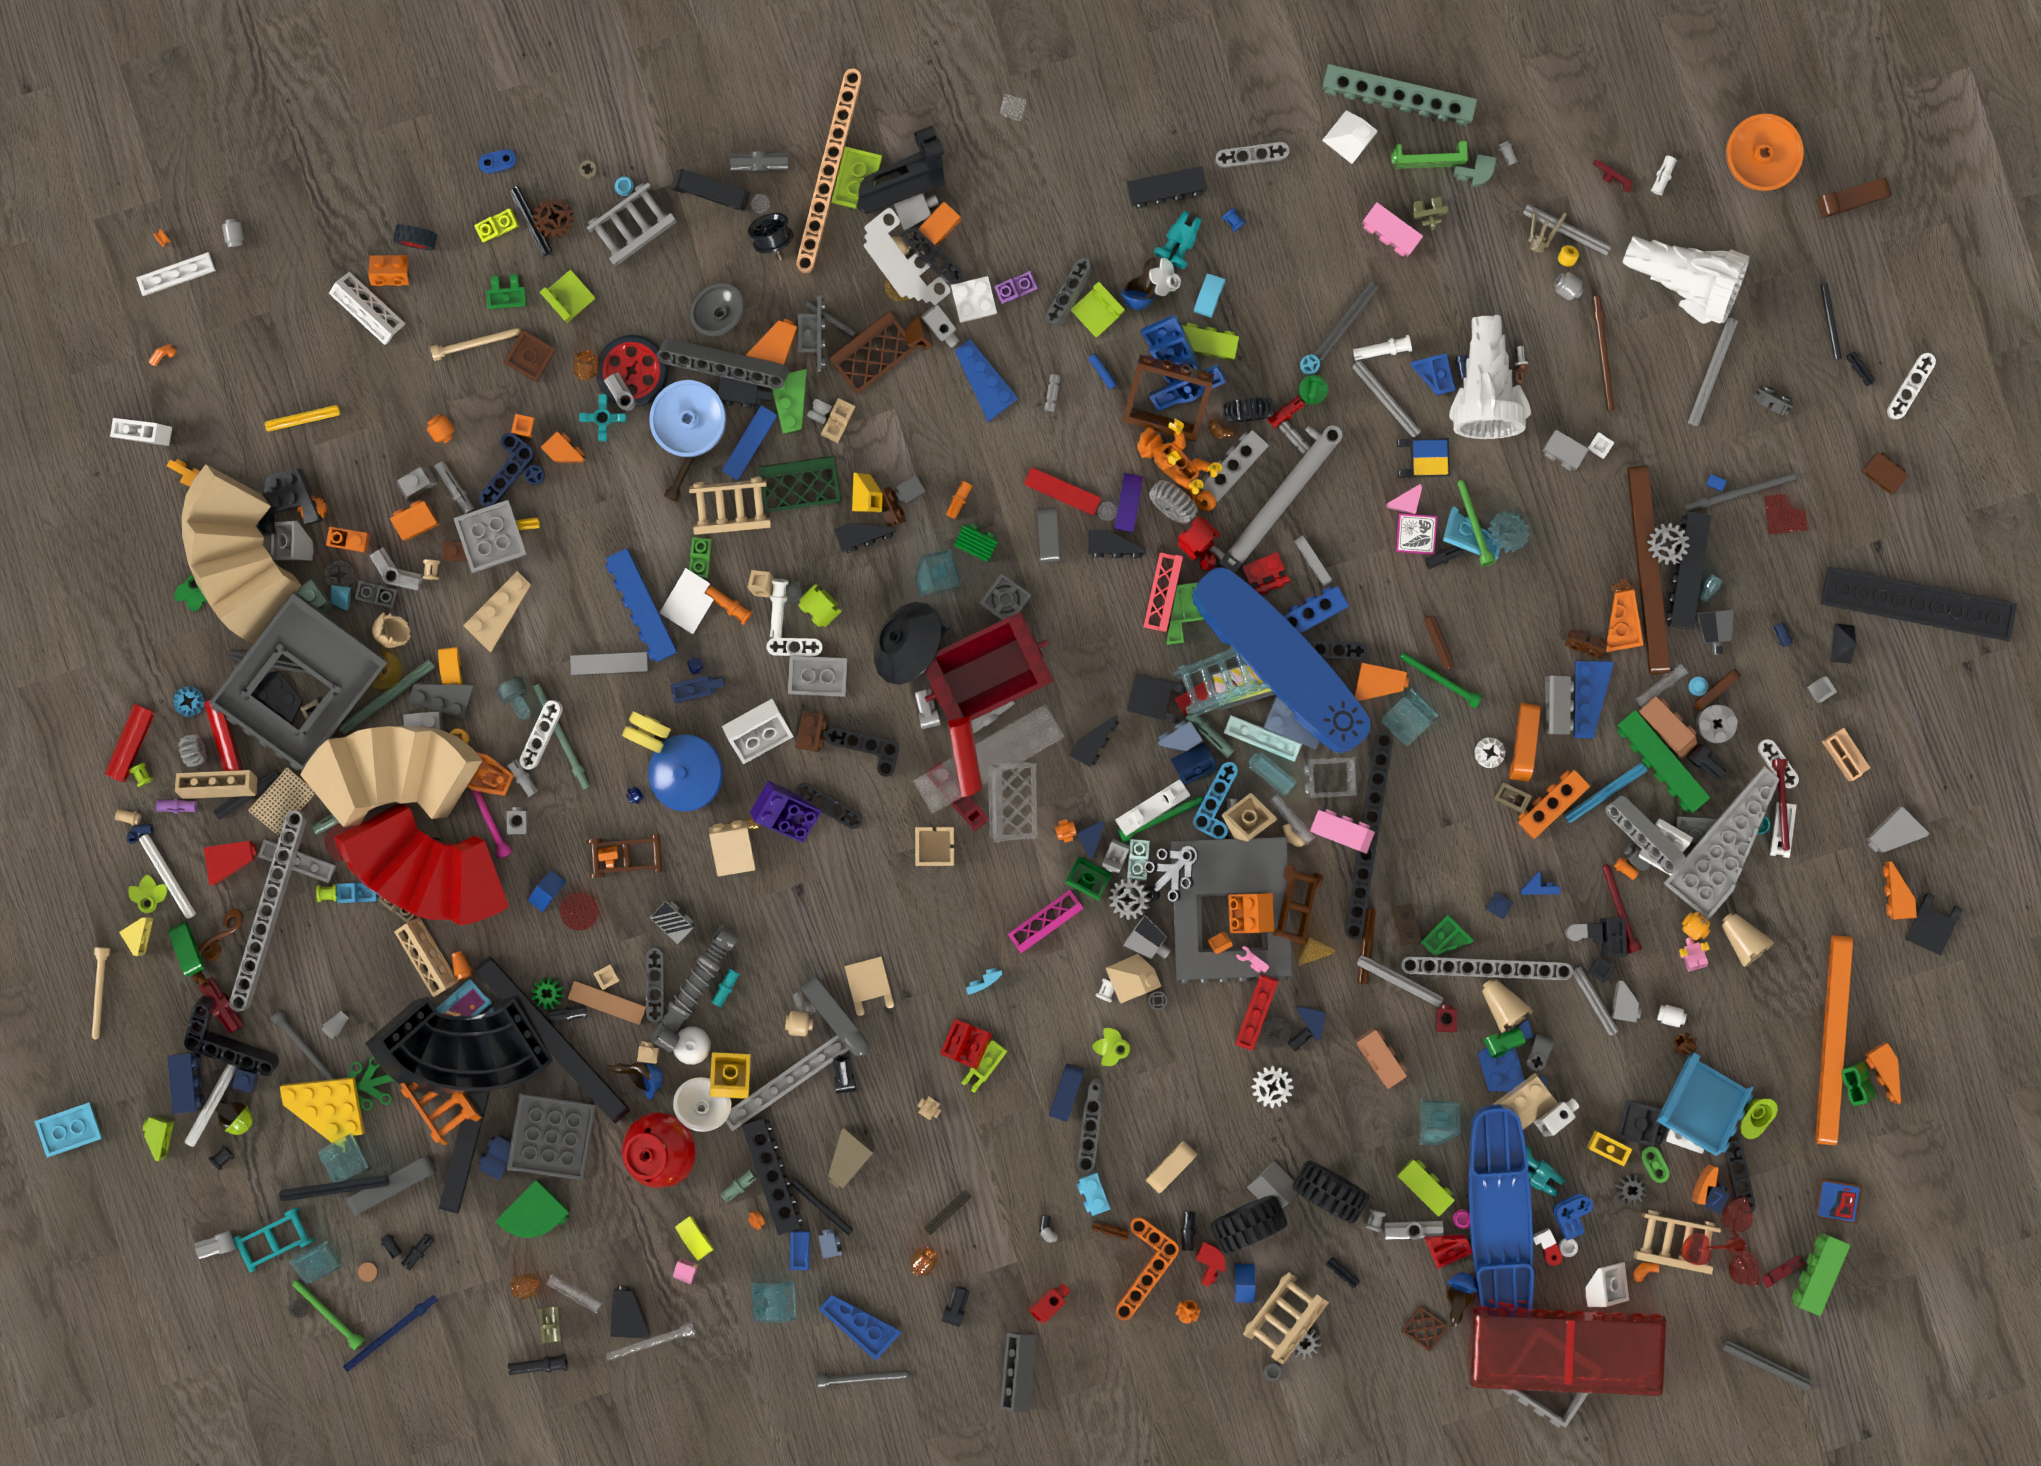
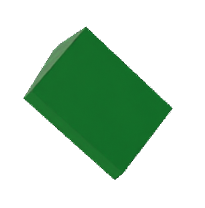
M1078 856L1065 883L1099 901L1112 873Z

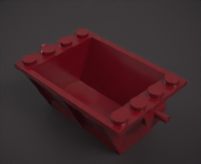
M1021 612L1012 615L939 650L925 671L931 683L930 686L933 693L924 698L926 702L936 698L948 720L970 716L972 721L1054 682L1040 648L1049 645L1047 639L1040 643L1036 642Z

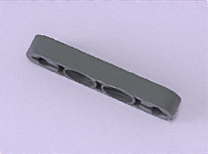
M1080 258L1077 260L1048 309L1046 320L1052 326L1059 327L1064 323L1092 275L1094 266L1088 259ZM1087 266V269H1081V267ZM1078 280V286L1072 289L1070 287L1072 281ZM1068 296L1069 302L1066 305H1061L1062 298ZM1054 315L1059 316L1058 319H1053L1052 317Z
M651 948L646 955V1015L648 1020L653 1023L661 1021L664 1017V953L659 948ZM654 951H657V954L661 956L657 959V965L661 964V968H650V964H654V959L650 958ZM658 970L661 977L658 981L651 980V971ZM653 989H657L661 993L658 1000H653L650 997V992ZM650 1002H661V1006H657V1012L661 1013L660 1016H657V1019H654V1016H650V1012L654 1011V1006L650 1007Z

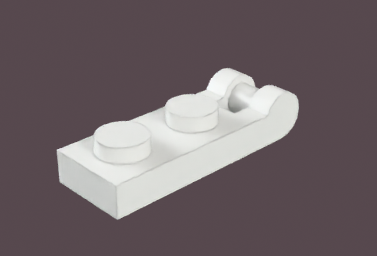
M1776 802L1769 849L1770 856H1776L1777 854L1783 855L1785 858L1790 857L1797 805L1787 803L1790 849L1784 851L1782 847H1778V841L1782 842L1779 802Z

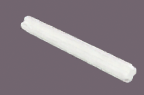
M148 834L139 838L140 843L187 919L192 918L196 915V912Z
M227 1064L185 1140L187 1145L195 1146L238 1067Z

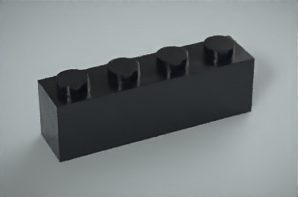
M1202 166L1127 182L1131 207L1136 206V209L1147 207L1148 203L1153 202L1155 205L1166 203L1167 199L1172 198L1173 201L1185 199L1184 196L1191 194L1192 197L1202 196L1203 192L1207 190Z

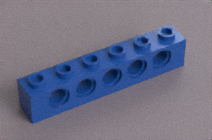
M1331 585L1322 590L1323 595L1316 597V595L1311 596L1305 600L1307 604L1301 607L1299 604L1288 609L1290 613L1283 617L1286 620L1294 618L1297 622L1295 629L1301 634L1346 609L1349 605L1338 586L1333 588ZM1322 599H1327L1330 602L1329 609L1324 610L1320 607ZM1309 608L1313 611L1314 615L1311 619H1306L1303 616L1304 609Z

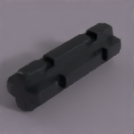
M1855 351L1846 356L1849 363L1853 364L1852 367L1859 377L1864 379L1862 381L1866 386L1875 382V378L1872 374H1869L1870 371L1863 361L1858 359L1859 356Z
M1333 1257L1327 1261V1267L1331 1270L1333 1269L1334 1273L1345 1282L1347 1281L1348 1285L1352 1288L1359 1284V1279L1352 1276V1273L1341 1264H1338V1261Z

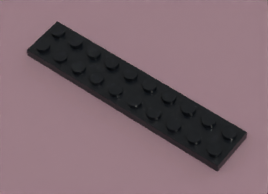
M1827 567L1820 605L2010 642L2017 608L2016 603L1834 567Z

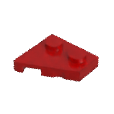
M1465 1235L1424 1237L1437 1269L1472 1254Z

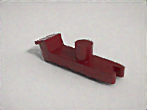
M1595 160L1593 165L1606 173L1602 178L1603 181L1609 184L1612 179H1615L1623 184L1622 191L1628 193L1632 191V180L1626 179L1601 161Z
M1795 1256L1765 1274L1761 1279L1766 1288L1773 1286L1777 1281L1806 1264L1804 1261L1799 1263V1259L1802 1256Z

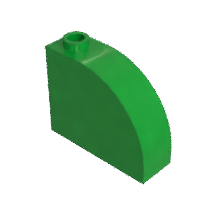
M537 1179L495 1222L512 1235L522 1238H533L549 1232L558 1223L563 1225L570 1218L567 1215L570 1210Z

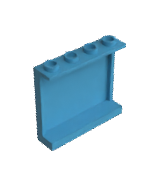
M1693 1053L1687 1058L1656 1121L1717 1156L1721 1152L1725 1153L1730 1145L1728 1140L1730 1136L1732 1137L1738 1128L1735 1126L1737 1121H1740L1745 1114V1110H1743L1745 1105H1748L1753 1098L1751 1093L1754 1087L1744 1088L1700 1062L1701 1056Z

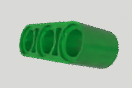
M183 922L169 929L168 934L184 975L189 977L204 970L205 966L188 923Z

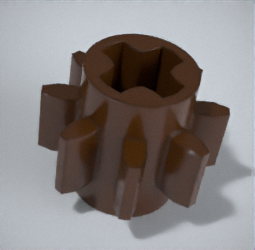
M1687 1032L1678 1035L1673 1042L1676 1046L1674 1051L1683 1057L1692 1055L1698 1047L1695 1043L1697 1039Z

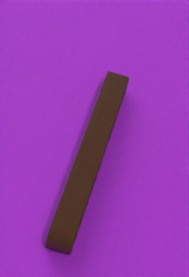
M1647 465L1628 467L1627 477L1648 669L1650 675L1670 673L1658 557L1652 558L1654 552L1648 551L1652 545L1647 544L1648 541L1653 540L1649 536L1650 533L1656 534L1654 530L1649 470Z

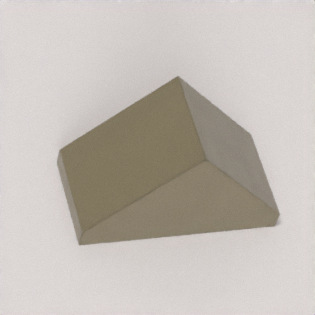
M1503 782L1494 799L1519 813H1524L1532 796Z

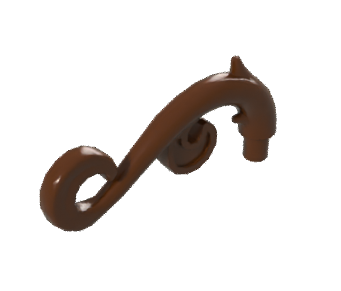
M231 909L227 911L223 917V925L225 928L230 929L208 938L198 947L202 958L205 955V958L209 961L218 959L222 949L217 942L233 934L243 924L244 916L240 910ZM236 918L235 924L230 928V921ZM202 970L191 975L197 984H201L203 987L209 984Z

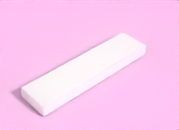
M207 252L136 278L142 295L146 296L212 273L216 269L210 253Z

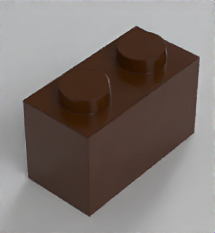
M1877 452L1861 472L1887 493L1893 495L1909 475L1905 473L1906 469L1901 465L1893 464L1887 454Z

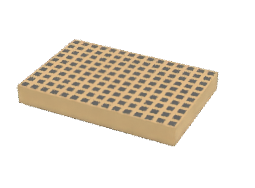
M286 767L248 811L279 835L287 813L293 810H301L314 796L315 792L306 782Z

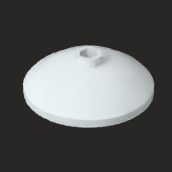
M699 1077L686 1081L678 1088L674 1096L673 1108L676 1117L684 1126L695 1131L705 1132L720 1127L727 1120L731 1110V1099L710 1097V1078ZM702 1108L704 1109V1111L700 1112L698 1111V1109Z

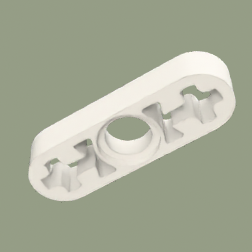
M772 638L767 643L768 652L774 656H817L823 649L822 643L819 640L808 638ZM775 641H777L778 645H784L783 641H787V653H783L784 649H777V652H774L770 645H774ZM806 641V646H811L812 642H816L819 649H816L815 653H812L811 649H805L806 653H802L804 648L802 642ZM792 642L800 644V650L796 653L791 652L789 649V645Z
M1769 739L1763 740L1758 745V752L1774 775L1777 776V771L1772 767V759L1786 758L1774 741ZM1764 744H1771L1772 747L1770 748V751L1772 752V754H1775L1777 752L1778 755L1773 756L1769 760L1768 757H1770L1771 755L1768 751L1763 752V749L1765 748ZM1788 762L1786 768L1789 771H1786V774L1794 778L1792 779L1793 784L1785 783V787L1794 788L1799 782V777Z

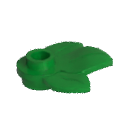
M192 574L186 579L185 583L180 584L176 588L174 600L177 602L186 600L188 608L194 613L201 608L203 601L207 602L198 586L193 587L192 583L195 579Z

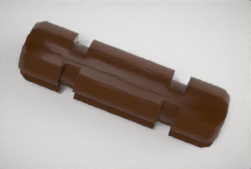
M1096 1220L1093 1222V1231H1101L1102 1234L1115 1238L1119 1237V1239L1125 1241L1128 1239L1129 1231L1126 1229L1120 1230L1119 1227L1106 1223L1102 1224V1222Z

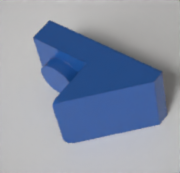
M1537 871L1519 890V894H1560V886H1555V882H1545L1541 886V872Z

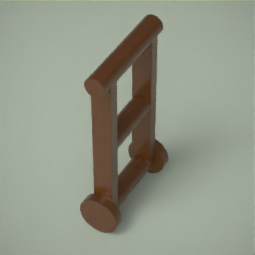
M651 834L652 838L612 842H602V839L586 840V844L590 843L593 870V874H589V878L605 877L604 873L646 869H654L655 873L662 872L659 834ZM652 842L654 865L631 867L629 844ZM621 845L623 868L600 869L598 847Z
M1288 865L1283 874L1287 880L1281 914L1278 928L1274 930L1273 935L1306 945L1308 942L1306 933L1315 890L1322 885L1323 876L1319 873L1309 875L1296 871L1295 866ZM1296 879L1309 882L1304 905L1291 901ZM1289 908L1303 912L1298 935L1285 931Z

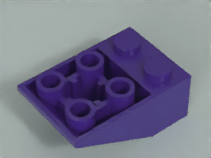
M769 780L750 810L755 823L802 843L822 810L790 790Z

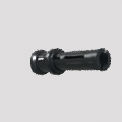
M562 1354L558 1357L546 1356L542 1360L508 1363V1369H510L508 1372L511 1376L545 1371L547 1373L561 1369L567 1371V1356Z

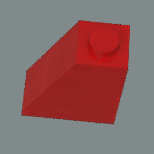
M244 841L204 847L209 886L219 884L254 861L255 855H257L256 844H253V841Z

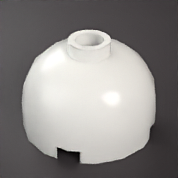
M689 1026L677 1033L680 1039L673 1052L679 1061L695 1065L707 1058L711 1050V1041L703 1029Z

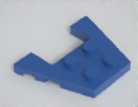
M1529 1020L1522 1022L1516 1027L1521 1029L1525 1039L1533 1037ZM1487 1047L1477 1053L1488 1091L1510 1092L1525 1080L1516 1048L1508 1050L1507 1053L1497 1058H1491ZM1540 1076V1080L1548 1089L1545 1076Z

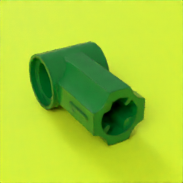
M1519 1027L1503 1034L1490 1035L1484 1039L1491 1058L1500 1057L1507 1053L1508 1050L1526 1043Z

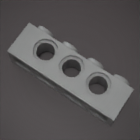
M1253 430L1250 433L1246 431L1238 439L1241 443L1237 447L1233 445L1226 452L1228 457L1224 461L1221 459L1218 461L1222 465V472L1217 471V475L1225 477L1224 484H1217L1215 477L1210 476L1208 473L1202 479L1203 489L1201 490L1211 492L1216 498V503L1268 448L1269 445ZM1242 447H1249L1251 454L1243 456L1240 452ZM1232 460L1236 461L1238 463V469L1234 471L1230 470L1228 468V462Z

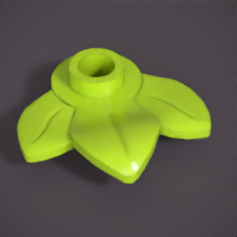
M145 875L142 878L139 887L129 886L130 899L137 903L140 911L144 913L153 912L157 908V903L162 902L167 895L166 884L157 886L154 879L149 875ZM146 900L151 902L150 907L145 906Z
M1104 1028V1038L1096 1041L1092 1048L1096 1053L1103 1056L1101 1062L1103 1066H1113L1119 1059L1129 1055L1130 1045L1121 1038L1117 1030ZM1119 1045L1124 1046V1051L1121 1053L1117 1051Z

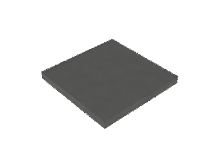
M519 1093L507 1170L583 1180L596 1104Z

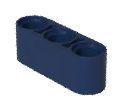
M1066 1063L1049 1116L1065 1122L1068 1121L1085 1069Z

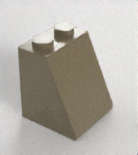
M846 1126L841 1130L828 1175L830 1177L829 1182L836 1188L839 1186L844 1188L874 1152L868 1144Z

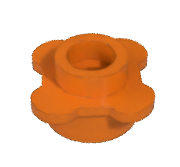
M759 1211L749 1213L750 1217L748 1220L752 1228L760 1230L761 1226L765 1225L762 1215Z

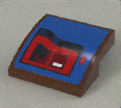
M1822 1179L1816 1217L1857 1224L1862 1186Z

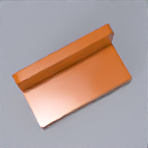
M943 202L920 226L919 231L937 247L961 221V217Z

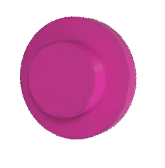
M1460 1209L1454 1213L1453 1223L1455 1226L1461 1229L1470 1226L1469 1211Z

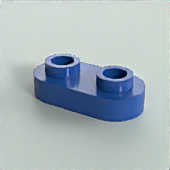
M504 149L482 155L478 164L484 173L491 174L513 168L517 163V157L512 150ZM506 155L510 156V160L508 162L503 161V158ZM486 160H491L490 166H485Z

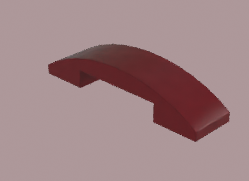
M940 761L926 773V776L975 832L989 820L970 796H961L959 783Z

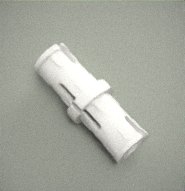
M1665 156L1660 171H1657V178L1651 189L1653 193L1660 196L1663 195L1668 180H1671V173L1677 162L1675 158Z

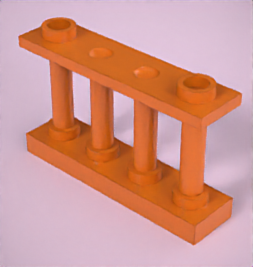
M414 1082L410 1085L408 1083L400 1084L402 1086L401 1092L406 1098H410L432 1131L430 1135L436 1143L448 1144L444 1135L465 1119H472L477 1122L482 1118L466 1093H453L451 1095L452 1098L431 1114H428L424 1105L439 1094L430 1091L421 1099H418L414 1093L420 1087ZM455 1104H460L463 1108L461 1113L438 1129L434 1120Z

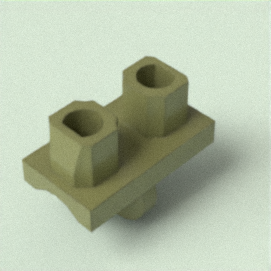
M1442 197L1431 199L1433 209L1428 210L1425 208L1424 200L1414 202L1412 220L1428 218V220L1422 221V226L1429 225L1431 230H1435V224L1441 223V217H1434L1445 215L1448 212V207L1444 206Z
M558 1306L539 1308L542 1343L562 1341Z

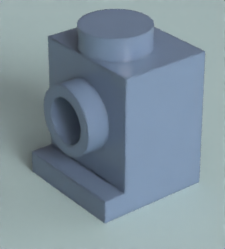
M833 1228L822 1230L823 1234H819V1241L823 1259L842 1255V1249L838 1250V1247L841 1246L839 1235L835 1236Z

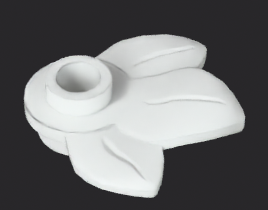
M1161 258L1159 268H1153L1149 271L1150 280L1156 285L1155 293L1157 295L1166 296L1169 291H1175L1180 287L1181 279L1174 273L1173 264L1166 258Z

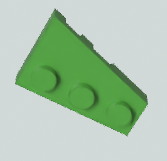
M807 369L789 373L781 389L772 388L783 434L802 430Z

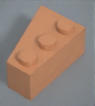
M1655 696L1639 711V714L1651 729L1666 742L1665 744L1668 748L1671 747L1678 754V759L1682 761L1698 746L1695 736L1696 732L1691 726L1688 725L1686 727L1682 723L1683 719L1677 712L1672 713L1668 709L1670 706L1664 699L1659 700Z
M1372 1028L1354 1040V1042L1384 1086L1389 1089L1407 1077L1404 1073L1407 1069L1401 1061H1396L1394 1057L1396 1053L1390 1045L1387 1047L1383 1041L1385 1037L1381 1031Z

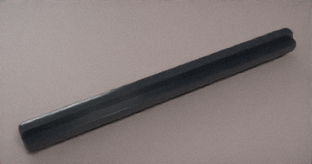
M387 1175L281 1190L279 1197L281 1201H290L386 1187L390 1181Z

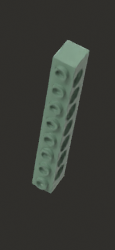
M1331 64L1327 65L1322 90H1325V93L1329 95L1339 93L1343 94L1344 98L1355 100V98L1363 99L1362 102L1373 104L1377 102L1381 103L1382 107L1390 109L1394 106L1406 113L1415 111L1422 117L1432 115L1436 116L1437 120L1448 122L1449 119L1456 121L1455 124L1461 126L1471 124L1477 103L1475 98ZM1338 80H1347L1348 86L1340 87ZM1363 83L1366 85L1367 90L1361 92L1357 89L1356 85ZM1378 87L1383 88L1385 95L1378 96L1375 93V89ZM1401 92L1404 96V99L1400 101L1396 100L1394 98V93ZM1419 96L1422 99V104H1414L1412 98ZM1431 102H1440L1441 108L1434 109L1431 106ZM1450 106H1458L1460 110L1459 113H1452L1450 111Z

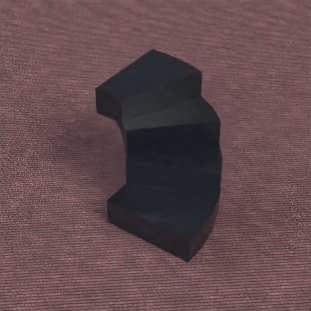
M429 997L416 999L365 1043L384 1071L398 1084L413 1081L424 1089L440 1095L452 1093L475 1094L508 1088L529 1080L553 1061L514 997L500 1000L486 1013L473 1016L443 1015L438 1013Z

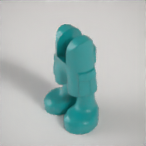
M1184 211L1177 222L1171 226L1166 235L1168 238L1166 245L1156 247L1154 250V254L1157 257L1169 260L1176 243H1179L1180 245L1170 262L1181 269H1185L1187 266V261L1184 259L1187 249H1192L1202 221L1201 218L1196 217L1191 227L1186 225L1185 222H1187L1190 214L1187 211Z
M1526 1145L1528 1164L1534 1169L1533 1172L1528 1170L1530 1186L1556 1196L1558 1191L1551 1185L1546 1184L1549 1178H1552L1555 1182L1564 1185L1566 1180L1544 1160L1537 1161L1534 1159L1532 1149Z

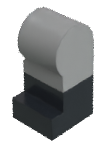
M1602 923L1572 924L1566 928V937L1571 941L1593 938L1594 943H1603Z

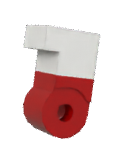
M1546 1228L1533 1234V1242L1536 1245L1540 1243L1544 1251L1545 1261L1552 1266L1560 1264L1562 1254L1551 1230Z

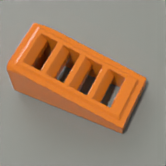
M1221 932L1208 940L1215 954H1219L1233 945L1225 932Z

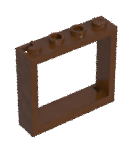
M1140 354L1122 422L1146 429L1149 427L1154 428L1157 432L1174 436L1175 431L1169 428V423L1174 424V419L1134 409L1132 405L1142 370L1205 386L1195 425L1182 422L1184 423L1182 431L1185 439L1196 442L1215 374L1208 373L1206 370H1197L1188 365L1175 364L1170 360H1160L1151 355L1149 357Z

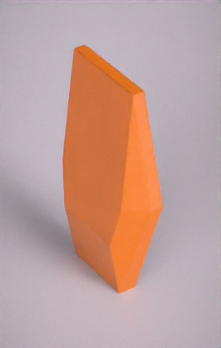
M477 753L483 761L467 785V788L473 791L506 796L514 775L490 756Z

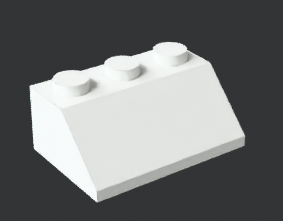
M773 699L722 726L730 744L743 764L794 737Z

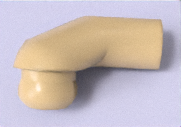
M1291 823L1282 826L1288 843L1297 847H1302L1307 843L1305 835L1294 833Z

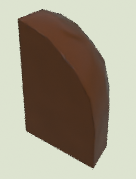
M918 315L907 327V346L912 349L924 347V350L933 347L931 334L925 322Z

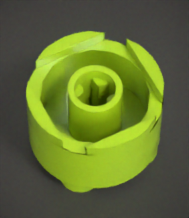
M815 584L799 599L801 603L798 606L803 612H808L813 616L811 620L818 627H826L842 612V609H837V602L824 589L822 591L818 590L819 585Z

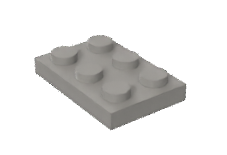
M790 656L788 694L846 697L847 658Z

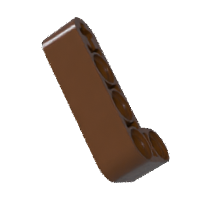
M1884 177L1837 193L1826 194L1815 201L1821 219L1885 199L1892 196L1887 178Z

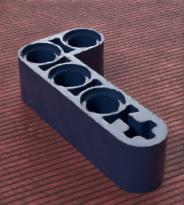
M506 433L501 438V445L512 454L511 457L479 495L480 503L485 507L499 503L535 458L534 450L513 433ZM513 437L515 439L514 446L507 447L506 440ZM528 449L530 451L529 458L522 459L520 456L521 452ZM512 464L518 466V471L515 474H510L508 471L509 466ZM499 479H504L506 482L505 487L502 489H498L496 486ZM493 488L495 491L499 492V494L497 495L494 493L492 495L493 491L490 489ZM486 495L491 496L493 500L491 503L486 502Z

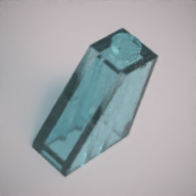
M1262 752L1259 754L1255 753L1248 761L1250 763L1248 768L1282 797H1285L1297 783L1294 778Z

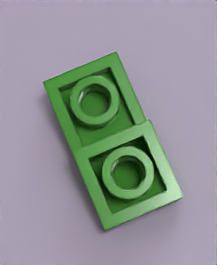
M692 537L689 570L702 579L708 580L712 540Z

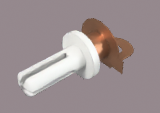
M1518 346V362L1515 363L1518 370L1514 371L1516 381L1523 383V372L1530 371V369H1526L1528 362H1525L1524 347ZM1518 374H1521L1522 380L1518 379Z

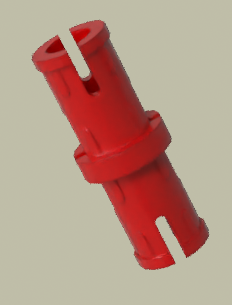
M1296 396L1286 406L1282 405L1280 410L1267 420L1275 429L1287 418H1292V414L1301 407H1304L1305 404L1300 400L1299 396Z

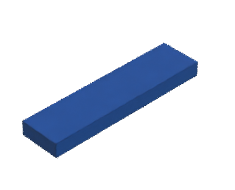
M760 406L723 467L722 472L739 481L778 415Z

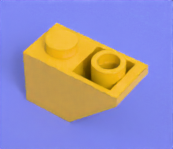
M854 473L852 511L865 513L882 512L883 493L870 474Z

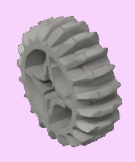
M1159 480L1149 493L1150 499L1156 505V508L1177 523L1188 524L1198 512L1197 505L1191 497L1169 481Z

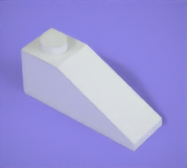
M113 418L110 437L169 446L172 427L158 423Z

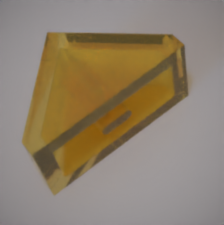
M1308 937V942L1304 946L1297 963L1300 966L1336 952L1333 948Z

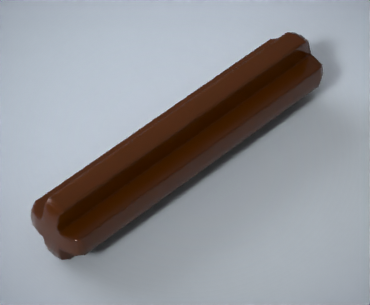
M1434 615L1425 617V625L1444 670L1453 668V660Z

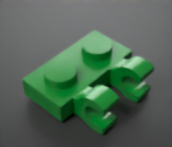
M510 274L511 288L500 289V276H491L492 290H486L488 310L527 307L525 287H519L518 274Z

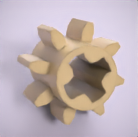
M929 1096L926 1100L922 1098L917 1105L921 1108L918 1113L929 1120L933 1116L937 1118L941 1112L938 1109L940 1103Z

